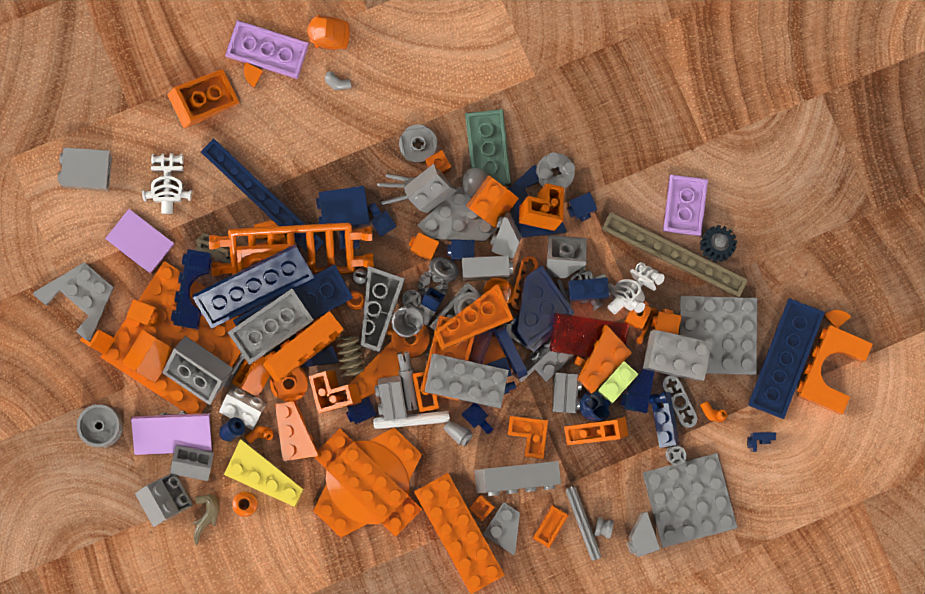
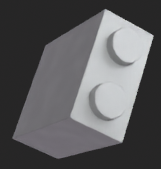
M63 147V153H60L59 162L62 164V169L58 172V183H60V186L69 189L109 191L112 153L110 151Z
M509 256L462 258L463 281L490 280L491 278L509 279L510 274H513V261H509Z

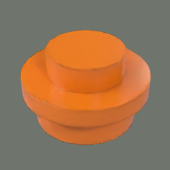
M360 291L350 292L353 299L348 301L347 305L353 310L363 308L365 305L364 294Z

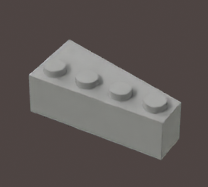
M368 266L361 346L380 353L405 279Z

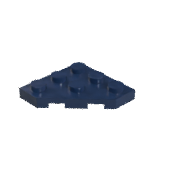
M543 266L538 267L525 277L516 328L517 333L526 346H530L575 313Z

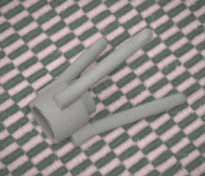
M386 174L387 178L406 182L378 183L377 186L404 188L415 178ZM407 195L382 201L381 204H390L408 198Z

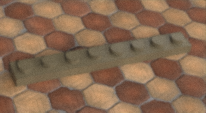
M611 212L603 225L602 231L738 298L748 281Z

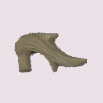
M212 494L196 496L197 504L206 503L207 506L203 517L193 522L196 525L194 533V543L198 545L200 536L206 526L211 523L213 526H216L220 505L218 498Z

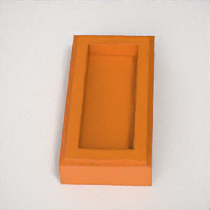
M552 505L533 539L550 548L569 515Z

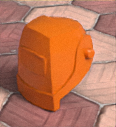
M317 15V17L311 20L307 32L310 42L314 44V48L318 49L320 47L327 50L347 49L350 37L348 22L335 17Z

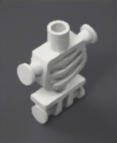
M162 153L161 156L152 154V165L161 163V166H151V170L153 172H164V176L153 180L151 191L145 192V190H142L143 200L145 202L147 199L153 198L154 202L161 203L162 214H173V202H181L182 198L191 201L193 190L184 191L182 182L171 176V172H184L183 166H174V163L183 165L184 156L183 154L174 156L173 153H170V157H165V153ZM165 162H170V166H165ZM164 181L163 185L157 186L158 183ZM171 181L177 182L179 188L171 185ZM171 189L178 191V194L171 192Z
M643 262L638 263L635 270L632 269L630 271L636 281L623 279L615 287L613 284L608 283L609 295L611 294L613 301L607 306L613 314L618 313L623 307L630 311L634 309L637 313L642 312L645 308L643 303L645 295L641 287L645 285L655 291L657 288L654 282L657 285L662 284L665 278L664 275L658 274V271L650 266H645Z

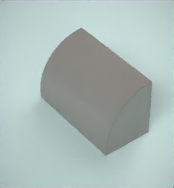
M176 445L170 474L208 481L214 453Z

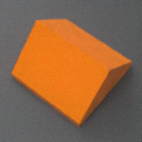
M142 330L124 359L123 364L156 383L174 348Z

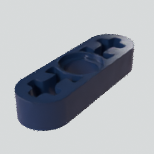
M500 325L494 328V334L515 376L520 379L528 375L505 326Z

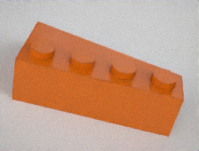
M330 311L321 318L315 319L306 330L303 328L299 331L292 341L287 340L284 342L278 352L272 351L265 357L266 361L263 366L277 383L336 340L344 330Z

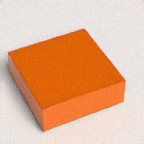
M480 495L468 509L483 521L495 507L483 495Z

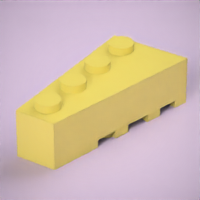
M240 439L224 475L297 507L304 488L244 440Z

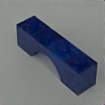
M188 249L187 253L183 254L182 265H184V270L180 272L178 283L181 286L180 291H176L175 295L177 307L176 310L172 311L171 321H173V325L176 327L193 330L199 329L202 312L193 305L190 298V290L196 279L209 274L213 256L211 253Z

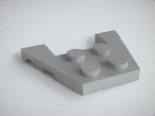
M84 262L38 289L33 295L47 306L61 291L89 316L76 332L91 342L114 287Z

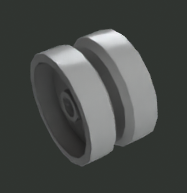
M95 404L81 412L77 420V431L79 437L86 444L93 447H108L114 445L120 439L124 423L121 415L115 409L106 405ZM98 423H102L103 425L100 430H98Z

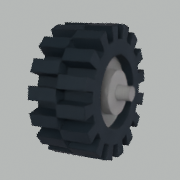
M717 225L716 228L713 226L701 238L700 245L702 246L700 250H704V256H709L707 258L709 261L711 258L713 262L718 260L719 263L724 260L726 261L736 250L737 240H734L736 236L735 234L731 235L732 230L727 231L726 226L721 228V225Z

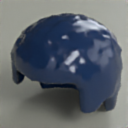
M594 391L592 394L587 392L580 399V412L585 419L599 422L606 420L610 416V401L605 400L598 391Z

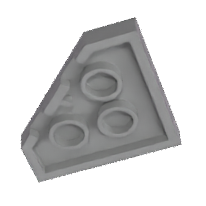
M460 186L455 193L444 200L418 224V227L434 240L453 239L485 242L499 229L498 227L495 229L466 207L471 198Z

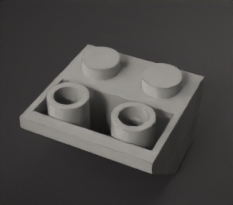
M169 474L135 493L153 527L193 506L175 474Z

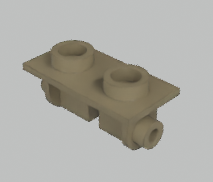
M202 232L201 237H198L196 241L197 246L195 250L225 263H231L229 247L209 249V235Z

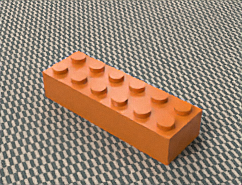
M448 473L414 491L470 594L505 576Z

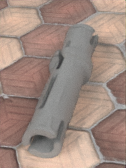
M405 351L404 358L402 352L397 353L406 410L411 411L412 407L414 410L418 409L412 375L414 369L411 368L410 353Z

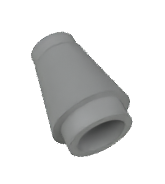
M448 421L444 427V430L458 445L465 447L473 437L470 429L452 421Z

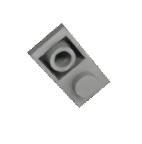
M506 212L505 216H500L497 227L500 229L498 234L494 233L490 244L493 245L491 251L502 256H509L513 260L522 236L511 213Z

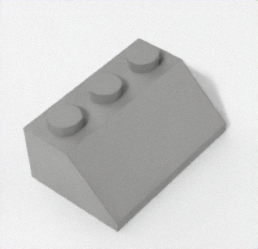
M185 336L173 349L162 373L211 405L227 382L233 368Z

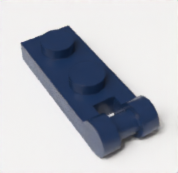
M670 393L651 394L649 396V403L653 409L659 448L679 445Z

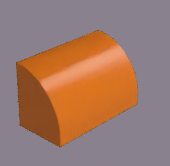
M262 356L250 365L245 359L232 384L259 397L270 377L269 372L263 366L266 361L265 357Z

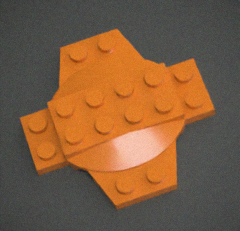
M339 428L319 449L321 456L314 457L326 469V485L313 511L340 538L367 524H383L396 537L422 510L409 496V480L422 454L395 428L369 441H352Z

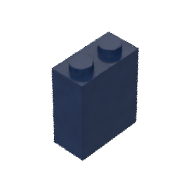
M364 186L318 192L319 198H316L317 209H321L322 216L318 217L319 224L351 223L352 228L370 226Z

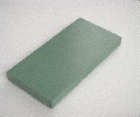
M503 109L465 113L471 169H483L487 175L494 178L501 185H511Z

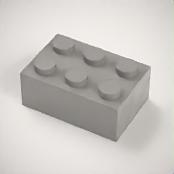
M659 330L650 331L643 369L695 381H704L712 343Z

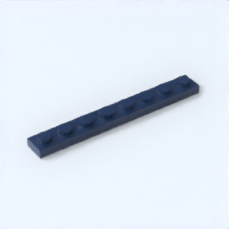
M214 138L201 151L216 168L278 226L305 225ZM294 233L295 242L307 252L306 233ZM314 233L316 252L324 242Z

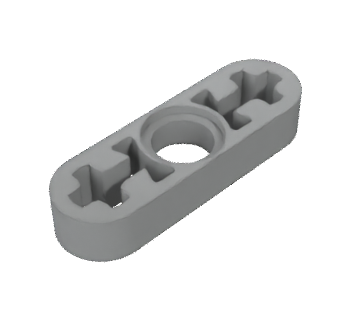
M676 376L666 377L662 382L665 392L674 393L671 387L667 388L666 386L668 379L676 382L674 385L676 391L679 389L681 393L671 397L673 410L680 424L685 428L693 427L697 423V415L680 380ZM677 396L685 399L683 407L675 405L674 400ZM687 406L690 409L686 411L687 415L693 416L690 425L688 422L684 423L683 421L686 418L684 412L681 414L678 412L684 410Z

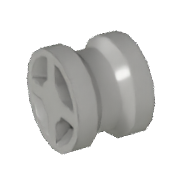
M408 290L403 294L402 302L404 306L411 305L418 308L421 305V295L416 290Z
M673 445L667 448L665 456L671 464L681 465L685 462L687 454L679 445Z
M598 517L594 535H604L605 538L610 539L614 520L606 521L602 517Z

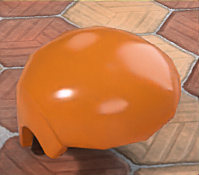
M491 278L484 285L483 294L498 284L507 305L511 303L514 296L511 283L503 278Z

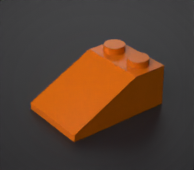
M223 69L176 86L167 94L183 128L200 123L240 103Z

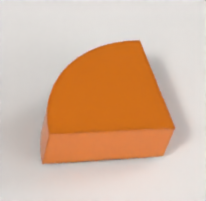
M246 62L244 76L249 85L255 88L263 74V70Z
M833 310L824 314V317L836 328H839L851 318L848 313L841 310Z

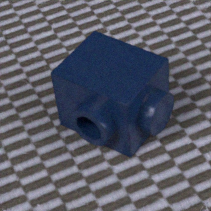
M590 192L570 200L568 207H566L570 218L574 217L575 221L580 219L581 222L591 218L590 214L598 210Z
M451 239V244L447 246V256H451V261H462V258L474 257L475 240Z

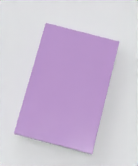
M670 175L663 232L693 236L702 235L708 179Z
M130 209L127 210L105 238L150 274H152L174 246L172 241Z

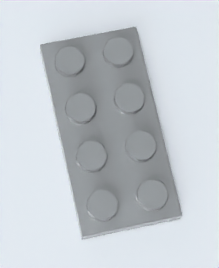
M290 289L230 330L228 334L250 365L314 322L294 290Z
M432 354L424 392L501 408L509 370Z

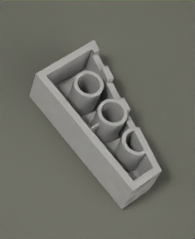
M559 461L474 470L476 493L488 492V496L500 495L499 491L506 490L507 494L518 493V489L525 488V492L537 491L536 487L543 486L544 490L555 489V485L561 484Z

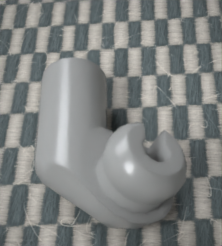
M332 71L325 74V82L333 90L351 89L350 79L340 80Z

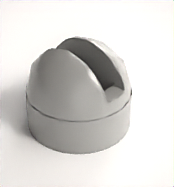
M364 269L355 270L353 280L357 284H364L367 281V271ZM356 273L365 275V279L356 277Z

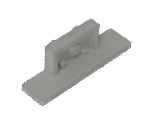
M569 322L562 324L543 345L530 354L529 358L523 363L528 375L518 380L522 382L536 370L543 380L548 381L574 356L564 342L577 329Z

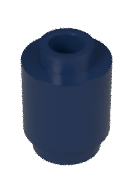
M231 418L220 427L219 435L221 439L228 442L234 441L245 432V424L240 418Z

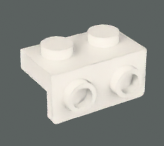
M232 387L227 393L219 412L229 418H240L246 427L253 430L267 404L260 398L247 394L241 388Z

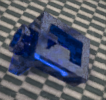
M369 397L362 400L361 403L348 406L349 411L346 412L350 423L354 421L356 425L377 415Z

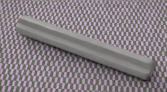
M576 487L567 488L566 493L590 558L593 561L600 559L601 554Z

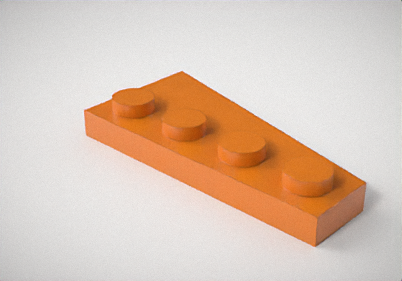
M495 285L434 331L442 350L513 320L499 285Z

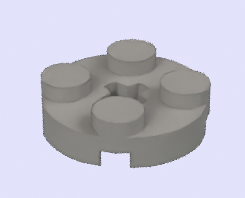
M412 125L400 137V151L407 161L424 163L426 158L434 155L436 152V135L424 125ZM416 139L424 143L420 149H417L415 146L413 147Z
M552 152L544 156L537 165L536 175H538V181L542 187L548 183L564 187L565 189L574 179L575 165L565 155ZM551 168H557L560 175L553 176Z

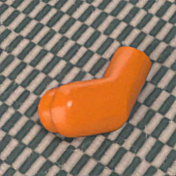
M709 401L700 405L710 421L720 423L728 416L725 410L713 409Z

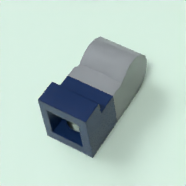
M432 287L424 295L419 307L421 312H423L424 325L426 326L429 325L445 297L444 294Z

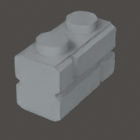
M555 373L552 412L576 414V410H580L581 398H577L578 390L582 389V384L577 380L579 374Z
M401 376L379 378L378 385L375 386L376 397H380L381 403L378 404L379 415H383L385 421L406 418L407 413Z

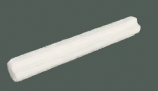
M448 411L410 414L406 418L385 421L384 417H378L373 419L375 429L447 423L450 418Z

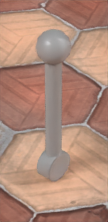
M242 353L240 354L239 361L233 368L227 382L224 384L223 387H228L230 385L229 381L239 368L242 361L245 360V357Z

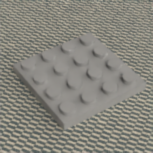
M680 296L681 321L679 335L712 343L706 374L756 375L757 298Z
M717 453L688 460L681 465H669L642 472L662 548L737 529Z

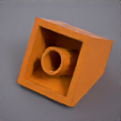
M488 175L466 204V207L496 229L500 216L504 217L506 212L511 210L519 198Z

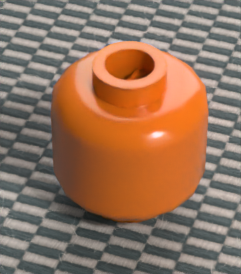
M240 492L234 497L232 507L237 515L248 517L257 511L258 500L253 493Z

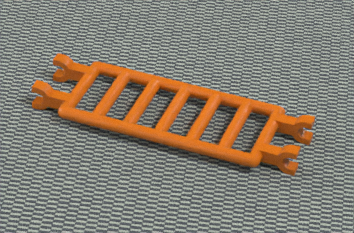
M351 223L237 228L230 229L228 236L209 235V249L229 247L231 263L212 262V276L227 273L234 275L238 273L236 236H248L249 246H255V235H267L268 245H276L275 234H287V244H295L294 233H306L308 265L313 274L316 275L335 264L333 231L344 230L347 266L336 267L339 273L351 274L355 271L356 266L367 268L369 266L373 268V253L354 256L353 240L372 241V227L352 229ZM314 232H325L328 267L316 268Z

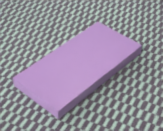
M237 20L225 56L298 79L309 43Z
M210 413L132 416L131 418L134 455L174 453L176 445L212 452Z

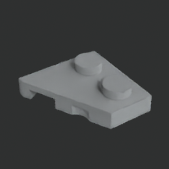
M503 502L482 535L514 555L520 513Z

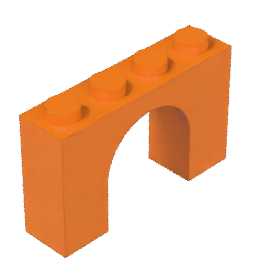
M829 325L826 329H822L819 339H821L819 346L816 345L813 349L811 356L814 358L812 363L807 364L804 371L806 377L804 381H800L796 391L799 392L797 397L842 415L850 396L826 385L821 375L822 363L826 357L833 353L843 354L861 363L865 362L873 344Z

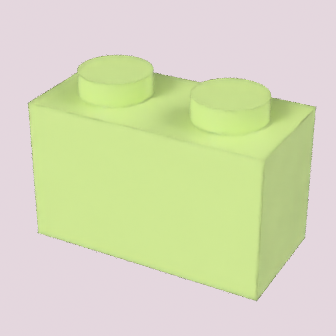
M623 362L597 391L612 404L635 379L638 373L626 362Z

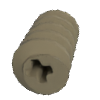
M357 335L337 337L336 339L341 340V342L336 347H342V350L337 353L344 355L343 358L339 359V362L345 363L340 369L346 370L345 373L341 374V377L359 375L365 370V367L361 365L364 360L358 358L362 356V351L358 350L361 348V344L356 343L360 340V337Z

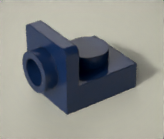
M776 432L750 433V437H747V448H750V452H757V441H759V444H771V441L776 440Z

